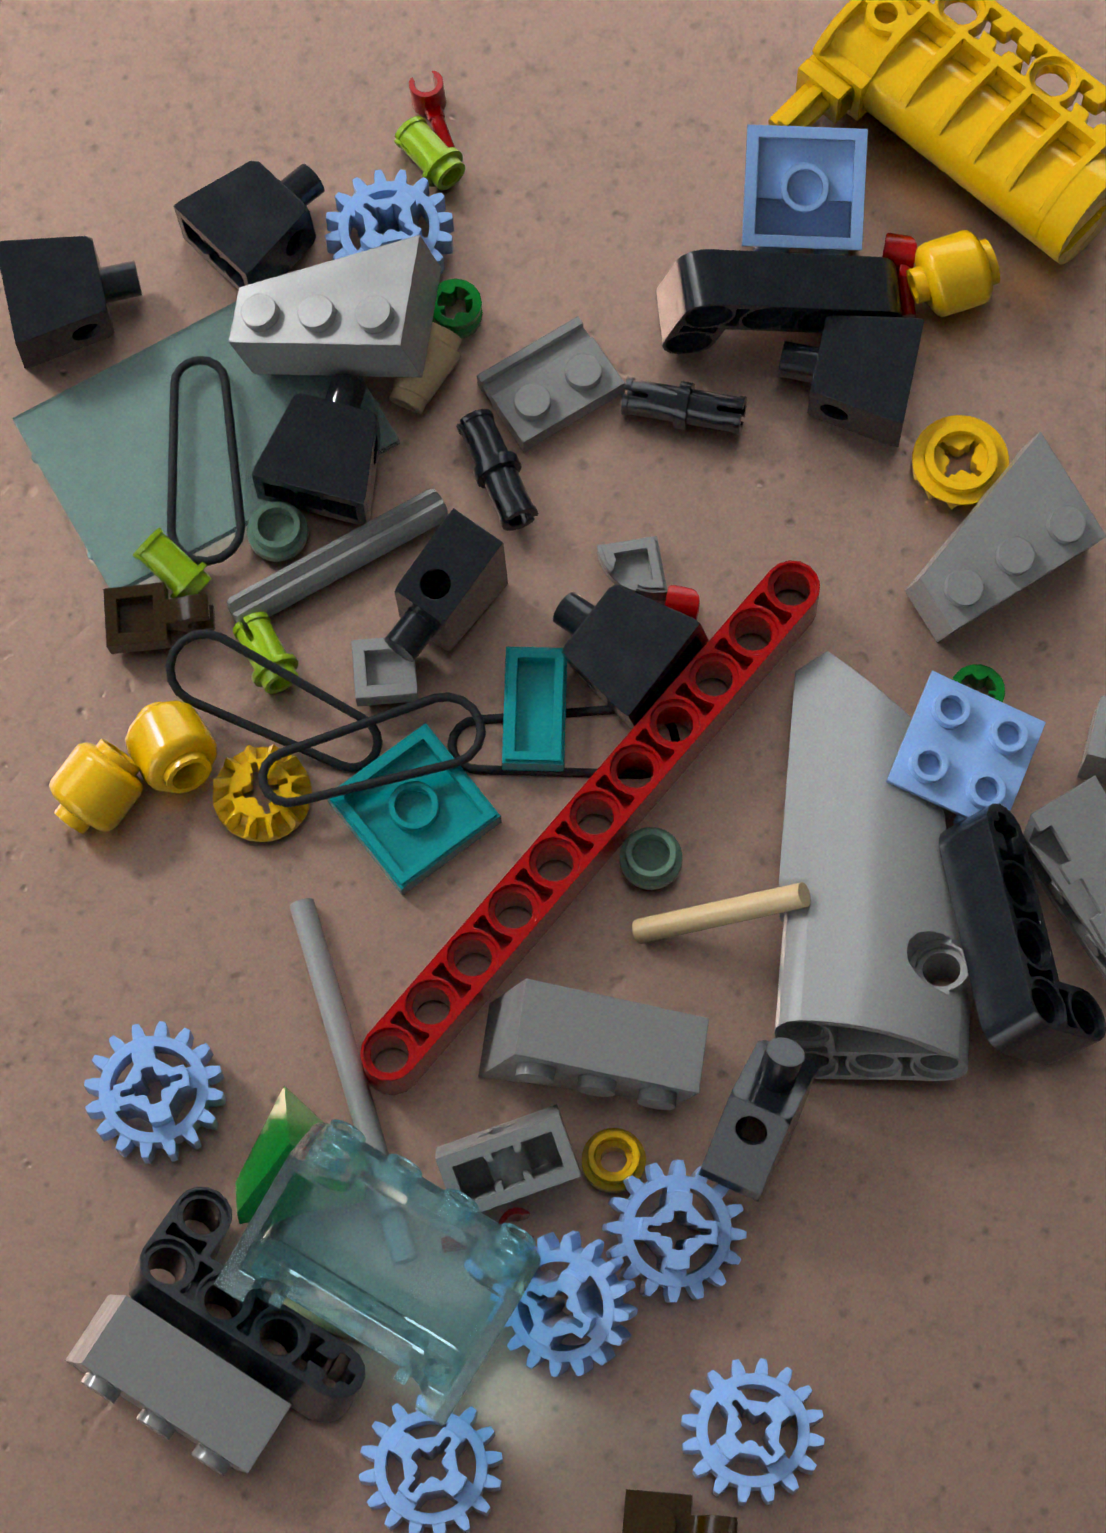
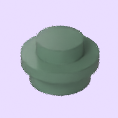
M270 502L259 507L251 515L247 525V537L253 551L263 559L274 562L286 561L295 557L304 548L308 539V526L304 515L295 506L286 502Z
M646 827L636 830L626 838L621 847V870L627 880L639 888L647 890L663 888L672 883L681 870V847L676 838L663 829Z

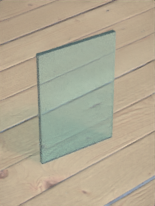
M236 301L12 418L32 454V461L38 464L87 549L88 558L95 563L108 588L137 585L154 576L140 560H136L132 555L158 527L167 535L170 382L172 373L180 363L187 358L206 356L219 361L227 370L231 389L245 527L248 525L251 515L259 507L270 503V501L257 498L252 472L291 399L300 393L322 399L326 397L332 376L252 373L229 343ZM196 365L184 371L179 381L176 534L178 542L186 551L192 554L236 532L221 381L215 369L207 365ZM353 376L364 382L361 376ZM367 387L360 408L372 411L378 415L381 433L379 455L400 445V440L380 409L379 401L374 399Z

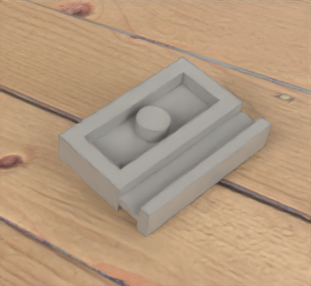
M578 316L477 375L479 388L482 392L486 393L492 402V407L523 452L625 393V382L594 338H590L583 328V322Z

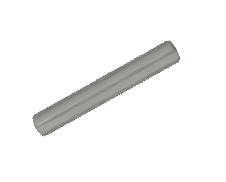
M428 489L229 597L227 600L228 610L235 623L241 622L245 629H249L243 619L245 616L255 612H266L270 617L441 524L448 515L447 507L435 489Z

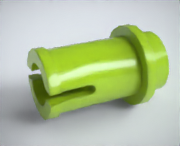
M414 116L398 128L394 136L396 138L394 140L395 144L403 149L423 171L422 178L424 177L428 180L430 187L446 190L454 186L462 178L465 172V165L462 163V153L455 147H448L427 125V121L423 117Z
M158 527L132 556L136 560H140L155 576L165 583L173 592L170 595L171 599L199 594L212 579L204 571L207 565L204 562L197 565Z
M255 612L243 618L250 630H246L241 622L235 624L232 633L239 643L298 676L296 671L298 660L293 654L285 651L266 612ZM248 658L254 669L252 681L257 687H263L266 693H278L293 685L291 682Z

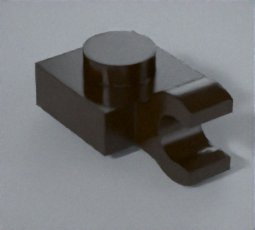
M164 582L103 589L106 647L111 654L172 648L171 630L188 633L196 630H215L214 606L209 605L207 594H195L169 599L168 589Z
M626 1489L622 1533H737L738 1521L737 1517L692 1515V1495Z

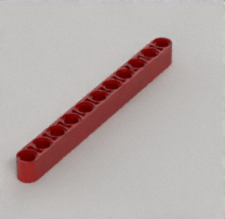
M788 560L777 564L766 574L371 1029L361 1044L360 1056L367 1081L375 1090L387 1095H398L407 1092L420 1080L623 844L626 838L635 830L812 624L817 612L820 581L817 573L809 565L801 561ZM785 589H795L801 592L806 597V600L795 606L786 605L779 601L776 594ZM754 633L762 636L768 642V645L756 651L747 650L741 647L737 639L744 634ZM718 678L724 681L730 689L722 695L710 696L703 693L698 688V684L704 679ZM680 723L687 727L690 735L684 740L673 742L664 739L658 731L665 724ZM640 768L651 776V780L645 786L632 788L624 785L618 777L627 769ZM590 814H601L612 823L608 830L600 834H589L583 831L578 824L581 819ZM550 860H561L572 869L566 878L559 881H549L538 873L541 865ZM511 906L522 907L532 915L527 924L516 929L501 925L497 918L504 909ZM480 953L486 956L491 961V964L481 975L467 976L456 968L459 960L467 954ZM430 1000L441 1001L450 1008V1011L441 1022L425 1024L415 1016L419 1006L424 1002ZM392 1047L406 1052L408 1060L399 1071L387 1073L380 1071L374 1066L375 1058L384 1049Z

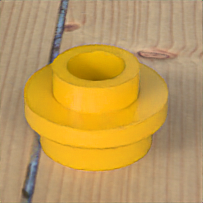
M621 1128L603 1129L591 1136L586 1142L582 1152V1169L587 1180L595 1188L607 1193L627 1191L623 1183L624 1179L633 1175L640 1180L643 1176L646 1166L645 1150L639 1139L631 1132ZM613 1151L621 1153L626 1159V1165L618 1172L607 1171L601 1163L605 1154Z

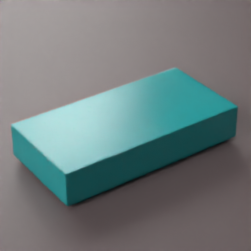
M506 646L502 770L564 772L567 660L562 654L563 648Z

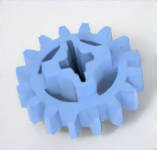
M380 169L375 170L374 183L367 186L360 178H354L352 180L354 189L352 197L340 192L335 195L336 207L339 212H327L326 223L330 233L325 235L328 253L335 254L333 260L420 235L441 267V274L445 270L444 258L441 254L453 253V237L449 234L454 231L452 213L444 212L446 205L445 196L442 192L429 196V182L426 178H421L413 186L407 184L406 170L400 169L394 181H386L385 175ZM421 216L429 227L427 238L422 236V229L419 227L418 219ZM353 228L358 231V237L360 238L361 247L359 250L354 247L350 239Z
M158 1022L154 1036H146L140 1025L135 1024L132 1025L133 1040L127 1044L114 1035L109 1038L110 1045L114 1051L110 1059L94 1055L92 1062L100 1071L101 1077L86 1079L84 1087L89 1094L99 1097V1099L92 1101L85 1108L91 1119L106 1118L96 1130L104 1142L119 1135L116 1150L121 1156L126 1158L137 1146L140 1147L141 1158L146 1164H152L157 1149H164L172 1162L179 1159L178 1144L186 1141L191 1147L198 1150L202 1147L196 1131L201 1126L212 1130L217 1129L219 1124L216 1118L209 1112V1108L225 1105L226 1098L222 1091L211 1088V1086L222 1081L224 1075L220 1066L211 1065L204 1067L212 1058L213 1053L207 1043L197 1046L193 1050L191 1049L194 1040L191 1030L184 1028L173 1039L170 1037L166 1022ZM157 1053L175 1056L190 1067L185 1068L184 1064L171 1067L160 1061ZM133 1062L134 1065L125 1081L116 1084L122 1071ZM160 1081L164 1088L161 1090L162 1101L151 1104L147 1098L150 1092L148 1085ZM195 1100L189 1114L180 1123H177L176 1119L184 1105ZM125 1117L128 1121L138 1117L150 1123L153 1132L134 1129L120 1118Z
M673 1160L669 1167L668 1175L664 1176L662 1169L657 1163L645 1166L646 1183H643L633 1175L628 1176L623 1180L627 1191L630 1193L628 1199L612 1197L608 1202V1205L620 1213L618 1221L609 1222L602 1226V1231L617 1235L618 1244L612 1246L605 1253L607 1258L624 1257L627 1265L622 1269L618 1277L621 1280H631L640 1276L643 1280L640 1285L639 1294L644 1297H650L657 1290L658 1286H662L663 1296L667 1303H677L681 1287H685L692 1300L703 1298V1280L706 1279L716 1287L723 1286L726 1280L719 1269L722 1263L739 1265L741 1258L729 1248L731 1241L747 1238V1231L734 1228L731 1225V1218L743 1211L742 1204L725 1205L722 1198L726 1195L729 1188L720 1184H715L712 1187L706 1184L708 1179L698 1175L701 1166L691 1176H686L684 1160ZM663 1188L659 1198V1207L648 1217H635L642 1202L649 1195ZM693 1193L705 1202L712 1213L714 1221L705 1220L692 1205ZM674 1214H676L678 1225L686 1226L688 1230H698L701 1232V1235L687 1236V1239L677 1240L675 1249H672L673 1243L670 1237L661 1236L660 1232H649L647 1228L658 1227L661 1224L672 1222ZM634 1242H644L656 1255V1268L659 1269V1272L642 1259ZM702 1245H713L712 1251L705 1262L694 1271L686 1274L687 1269L690 1268V1256Z
M571 1231L565 1234L561 1243H559L554 1232H550L537 1238V1247L529 1242L515 1251L520 1264L511 1262L501 1268L499 1273L511 1284L494 1292L493 1299L507 1304L508 1312L497 1318L495 1322L497 1327L512 1326L516 1334L510 1339L507 1347L512 1351L525 1345L530 1350L526 1366L531 1369L547 1359L549 1360L551 1376L558 1377L565 1373L570 1363L576 1375L581 1376L593 1369V1360L602 1366L616 1356L611 1344L620 1346L630 1339V1332L620 1322L630 1320L638 1314L637 1307L623 1303V1295L636 1287L633 1280H618L615 1273L621 1268L624 1260L619 1256L607 1262L601 1258L604 1241L601 1239H597L589 1243L585 1248H582L579 1231ZM550 1262L570 1263L568 1268L562 1271L560 1275L550 1269L545 1272L540 1270L544 1264ZM562 1292L569 1296L566 1302L567 1309L572 1312L569 1315L562 1311L565 1300L558 1295ZM570 1333L575 1334L581 1339L585 1336L592 1338L588 1343L581 1345L561 1344L563 1338L567 1337Z
M760 1358L755 1372L745 1373L744 1366L739 1359L732 1360L731 1377L726 1380L714 1370L707 1373L709 1387L712 1390L709 1394L695 1389L690 1393L689 1400L700 1411L698 1414L682 1415L681 1426L696 1432V1437L682 1443L683 1454H700L702 1460L697 1463L692 1474L698 1479L712 1473L716 1477L712 1494L716 1497L723 1494L728 1486L737 1489V1502L740 1506L746 1505L751 1491H759L764 1503L770 1505L774 1502L775 1486L781 1484L792 1495L798 1491L797 1479L793 1474L796 1470L805 1474H813L817 1465L805 1453L806 1450H819L823 1448L825 1438L818 1434L810 1433V1427L821 1422L824 1416L822 1410H806L803 1405L813 1391L809 1385L800 1387L796 1391H793L788 1386L792 1376V1369L786 1367L779 1373L777 1378L768 1375L767 1359ZM759 1389L769 1392L776 1397L768 1403L748 1400L741 1390ZM717 1406L720 1409V1414L727 1422L725 1434L711 1446L708 1438V1421L714 1408ZM739 1415L742 1419L746 1418L752 1425L760 1421L767 1424L768 1427L765 1429L763 1436L766 1449L763 1446L759 1447L754 1440H748L742 1444L737 1439L742 1428L741 1421L738 1418ZM794 1418L797 1429V1441L795 1449L788 1459L785 1455L786 1451L779 1443L780 1430ZM737 1461L757 1464L765 1475H743L732 1471L729 1467Z
M424 1394L417 1396L416 1412L407 1414L398 1403L394 1404L392 1411L396 1422L389 1427L384 1423L375 1421L372 1428L381 1441L378 1446H362L360 1451L364 1458L374 1462V1469H369L359 1474V1480L362 1485L378 1487V1491L367 1501L372 1511L382 1509L385 1506L391 1509L384 1523L391 1531L397 1528L404 1520L409 1523V1533H423L424 1527L433 1528L434 1533H447V1525L456 1523L463 1533L471 1532L467 1515L474 1510L479 1514L488 1516L491 1512V1507L482 1497L484 1491H501L502 1481L488 1474L489 1468L497 1467L503 1463L502 1452L485 1451L484 1448L495 1437L493 1428L489 1426L475 1431L473 1425L478 1415L477 1410L471 1406L459 1417L453 1414V1399L445 1395L440 1403L439 1410L430 1409ZM426 1425L444 1426L437 1436L415 1439L408 1433L413 1429ZM467 1442L471 1446L476 1459V1474L473 1483L459 1471L458 1457L464 1451V1446ZM445 1452L446 1455L443 1457L442 1465L447 1474L446 1477L440 1481L431 1476L424 1484L420 1483L418 1485L421 1472L416 1462L422 1456L432 1461L438 1454L442 1455ZM390 1454L403 1464L405 1477L395 1495L390 1488L387 1476ZM447 1497L456 1504L440 1512L426 1513L417 1511L422 1508L427 1500Z

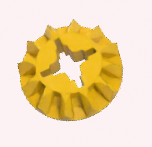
M966 415L943 417L928 425L915 442L912 452L914 480H918L925 489L928 499L936 498L947 503L950 509L958 505L970 504L975 507L976 503L1009 466L1007 446L1001 435L991 425L981 419ZM974 447L969 466L974 473L969 474L967 471L960 470L955 475L951 474L949 477H946L950 462L946 455L951 454L953 457L959 458L964 453L968 454Z
M275 744L270 747L257 748L247 745L243 752L232 758L226 757L218 776L213 779V805L219 820L231 833L248 841L269 842L290 834L303 822L311 805L309 803L294 807H283L270 802L268 805L271 813L265 814L262 805L259 806L255 797H244L245 793L253 790L252 780L255 779L253 773L259 772L261 763L267 756L279 749ZM296 755L283 757L275 761L269 768L267 775L268 784H278L279 789L273 791L278 796L291 798L312 793L309 775Z

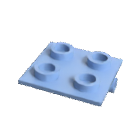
M932 670L886 782L955 813L954 825L993 803L1001 804L1011 811L1046 722Z

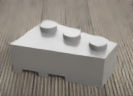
M417 235L239 287L229 343L253 374L326 376L346 374L350 376L422 378L441 267L422 237Z
M1041 432L1018 452L1000 477L986 491L972 511L905 590L937 643L1082 554L1106 537L1103 529Z
M1095 775L1030 815L1023 835L1033 876L1106 981V793Z
M526 978L489 1003L478 1077L577 1090L580 1093L597 1097L622 1096L637 1098V1103L641 1106L652 1109L672 1110L676 1108V1104L699 1094L709 1018Z
M108 1295L65 1360L85 1374L81 1383L101 1397L114 1404L117 1398L121 1396L140 1408L141 1411L136 1419L154 1432L170 1440L176 1431L195 1443L196 1447L191 1455L225 1476L230 1466L238 1471L249 1473L291 1406L290 1403L127 1295Z

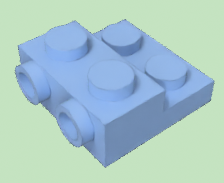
M748 124L741 246L754 247L753 251L789 253V248L813 249V254L848 255L849 250H862L868 129Z

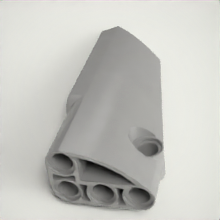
M828 651L795 671L779 887L804 882L810 891L811 902L807 908L779 913L781 922H783L774 1035L775 1038L791 1039L803 1048L805 1058L814 1061L818 1067L814 1079L954 1080L965 1075L968 1070L970 1017L974 995L939 849L940 834L946 830L944 811L942 807L886 782L912 718L875 685ZM942 978L955 980V982L947 986L940 987L931 984L937 979Z

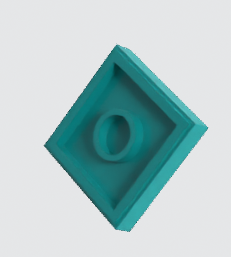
M425 723L340 786L455 758ZM461 766L327 799L328 803L402 896L502 823L501 815Z

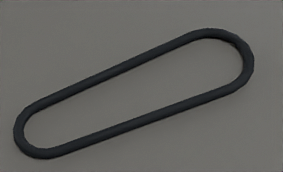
M195 356L187 358L176 367L170 382L167 535L197 565L204 562L207 566L224 562L236 553L243 542L245 517L228 373L219 361L211 357ZM196 365H207L215 369L220 377L236 519L235 538L229 547L221 553L209 557L195 556L186 551L178 542L176 534L179 381L184 371Z
M209 629L191 631L179 638L168 653L165 665L167 682L177 697L197 709L283 746L295 744L297 741L192 697L181 688L176 679L174 666L177 655L185 645L194 640L206 638L219 641L355 720L359 721L368 717L220 632ZM376 724L367 727L373 738L372 750L365 759L356 763L341 761L313 748L300 751V753L334 768L347 772H356L362 770L379 757L382 748V736Z
M450 692L431 694L278 749L269 754L261 763L258 773L259 787L264 796L272 803L283 807H294L458 768L471 761L481 750L486 735L484 718L477 706L464 696ZM452 702L459 704L468 710L475 720L477 733L473 745L465 754L455 759L291 798L278 796L271 790L268 784L267 775L269 768L275 761L434 703Z
M608 705L566 708V718L616 714ZM504 713L482 715L484 723H503ZM467 717L457 723L449 734L447 747L454 758L460 756L457 750L459 735L469 726L476 725L473 717ZM675 723L665 724L669 730L671 741H680L677 725ZM468 762L461 766L464 771L475 774L590 778L597 770L594 768H564V772L502 770V766L476 765ZM625 770L618 779H644L651 776L644 770Z

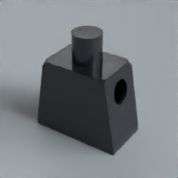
M249 161L180 200L174 205L183 238L239 291V287L287 274L314 244L316 234L307 205L324 193L325 189L317 174L306 164H301L280 181L259 161Z
M73 236L0 241V270L15 344L24 368L37 366L109 338L114 334L109 303L142 296L135 261L101 267L91 237Z
M831 315L826 317L820 347L784 341L778 376L812 383L807 411L811 417L889 446L899 447L924 319Z
M335 374L332 376L325 399L303 393L293 396L252 472L258 499L270 502H286L300 510L361 526L370 521L381 433L378 415L372 411L360 408L367 389L364 382L350 375Z
M453 508L394 591L400 619L384 638L386 644L394 652L410 662L415 661L430 640L444 650L449 651L453 649L508 584L504 543Z
M620 585L611 586L596 606L577 593L571 592L562 599L553 615V622L572 635L562 651L570 667L631 729L634 728L709 641L701 624L694 618Z
M783 1037L757 1042L728 1098L698 1175L757 1202L759 1201L798 1123L818 1070L814 1061L805 1058L804 1050L797 1042ZM750 1116L758 1118L766 1126L767 1131L762 1141H750L742 1136Z

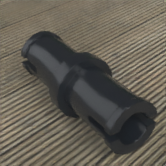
M629 376L626 379L624 389L628 390L627 395H622V415L628 416L630 414L673 422V428L687 430L688 425L729 431L740 435L744 422L741 421V417H745L746 396L737 397L696 390L695 383L681 381L678 387L638 380Z
M489 409L475 410L460 419L461 423L456 426L475 463L473 470L474 478L479 487L486 488L500 518L502 528L506 531L521 529L535 520L534 516H538V510L533 505L519 475L522 468L516 453L508 451L496 426L492 411Z

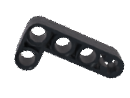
M719 249L696 250L682 255L675 261L655 292L662 347L669 353L680 355L697 353L710 348L725 329L823 333L826 317L831 315L904 318L896 265L894 261L883 257Z
M993 803L943 831L939 837L940 854L980 1024L989 1043L997 1051L1005 1055L1042 1065H1051L1101 1041L1105 1037L1106 1023L1096 999L1088 991L1080 987L1059 981L1024 835L1015 816L1001 804Z
M195 1187L185 1191L177 1199L144 1246L129 1282V1295L131 1299L290 1403L291 1408L305 1417L321 1423H330L340 1419L349 1410L366 1376L365 1364L361 1356L343 1341L214 1260L232 1222V1208L228 1200L219 1191L209 1187ZM185 1221H199L206 1225L211 1233L198 1234L189 1229ZM150 1270H166L175 1277L177 1282L166 1284L157 1281L151 1275ZM218 1304L223 1306L230 1312L232 1318H216L207 1311L205 1305ZM272 1339L279 1342L285 1347L287 1354L275 1355L268 1352L263 1347L261 1340ZM301 1359L307 1362L303 1371L297 1368ZM326 1377L336 1383L333 1388L323 1383Z

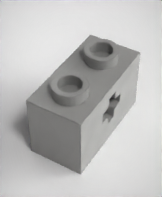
M557 1104L436 1147L435 1160L457 1221L581 1177L579 1164Z

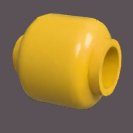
M968 230L958 231L921 244L916 250L915 268L907 270L908 284L917 304L927 302L929 308L940 317H946L987 303L992 297L993 285L999 284L1001 280L999 265L990 242L986 238L979 240Z
M181 701L154 702L145 706L130 725L125 738L127 752L134 764H137L140 768L139 772L143 779L154 790L179 794L196 789L210 776L217 757L216 741L199 713L189 703Z
M101 739L97 745L88 742L78 744L49 783L53 797L60 803L54 813L63 822L81 834H85L90 826L104 832L114 830L143 792V784L137 776L140 770L139 766L134 764L129 755L105 739Z

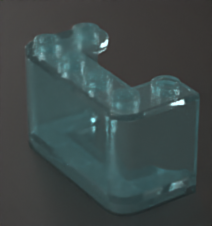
M338 1119L331 1120L330 1124L318 1122L310 1128L288 1155L214 1285L241 1302L244 1301L252 1289L272 1291L273 1294L268 1302L277 1308H280L284 1301L289 1298L400 1366L393 1379L405 1385L411 1376L418 1383L422 1396L415 1409L444 1426L541 1263V1257L534 1248L536 1242L522 1228L510 1223H503L501 1225L479 1212L477 1203L463 1192L451 1188L443 1190L422 1177L420 1168L409 1159L397 1154H389L387 1156L365 1142L366 1138L363 1133L353 1125Z

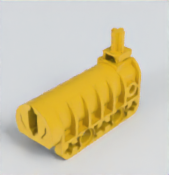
M850 0L826 27L812 50L813 54L798 67L796 92L768 120L769 125L811 127L822 115L836 124L846 113L858 121L868 112L1060 265L1076 257L1106 225V125L1100 123L1095 128L1087 125L1088 112L1095 116L1102 111L1106 113V86L995 0H935L934 4L930 0ZM953 3H965L976 11L977 17L971 23L961 25L946 15L944 10ZM987 21L991 23L990 34L985 30L982 32ZM982 32L980 39H977L976 36ZM1012 39L1017 43V55L1010 51L1005 52L1002 56L995 53L997 41L1006 44ZM1032 57H1035L1036 59L1029 66L1026 75H1023L1021 73L1023 61L1029 65ZM1048 73L1056 74L1067 82L1068 90L1062 95L1050 96L1038 87L1035 81L1041 75ZM1078 92L1083 95L1081 105L1076 102L1072 111H1069L1067 108L1073 104Z

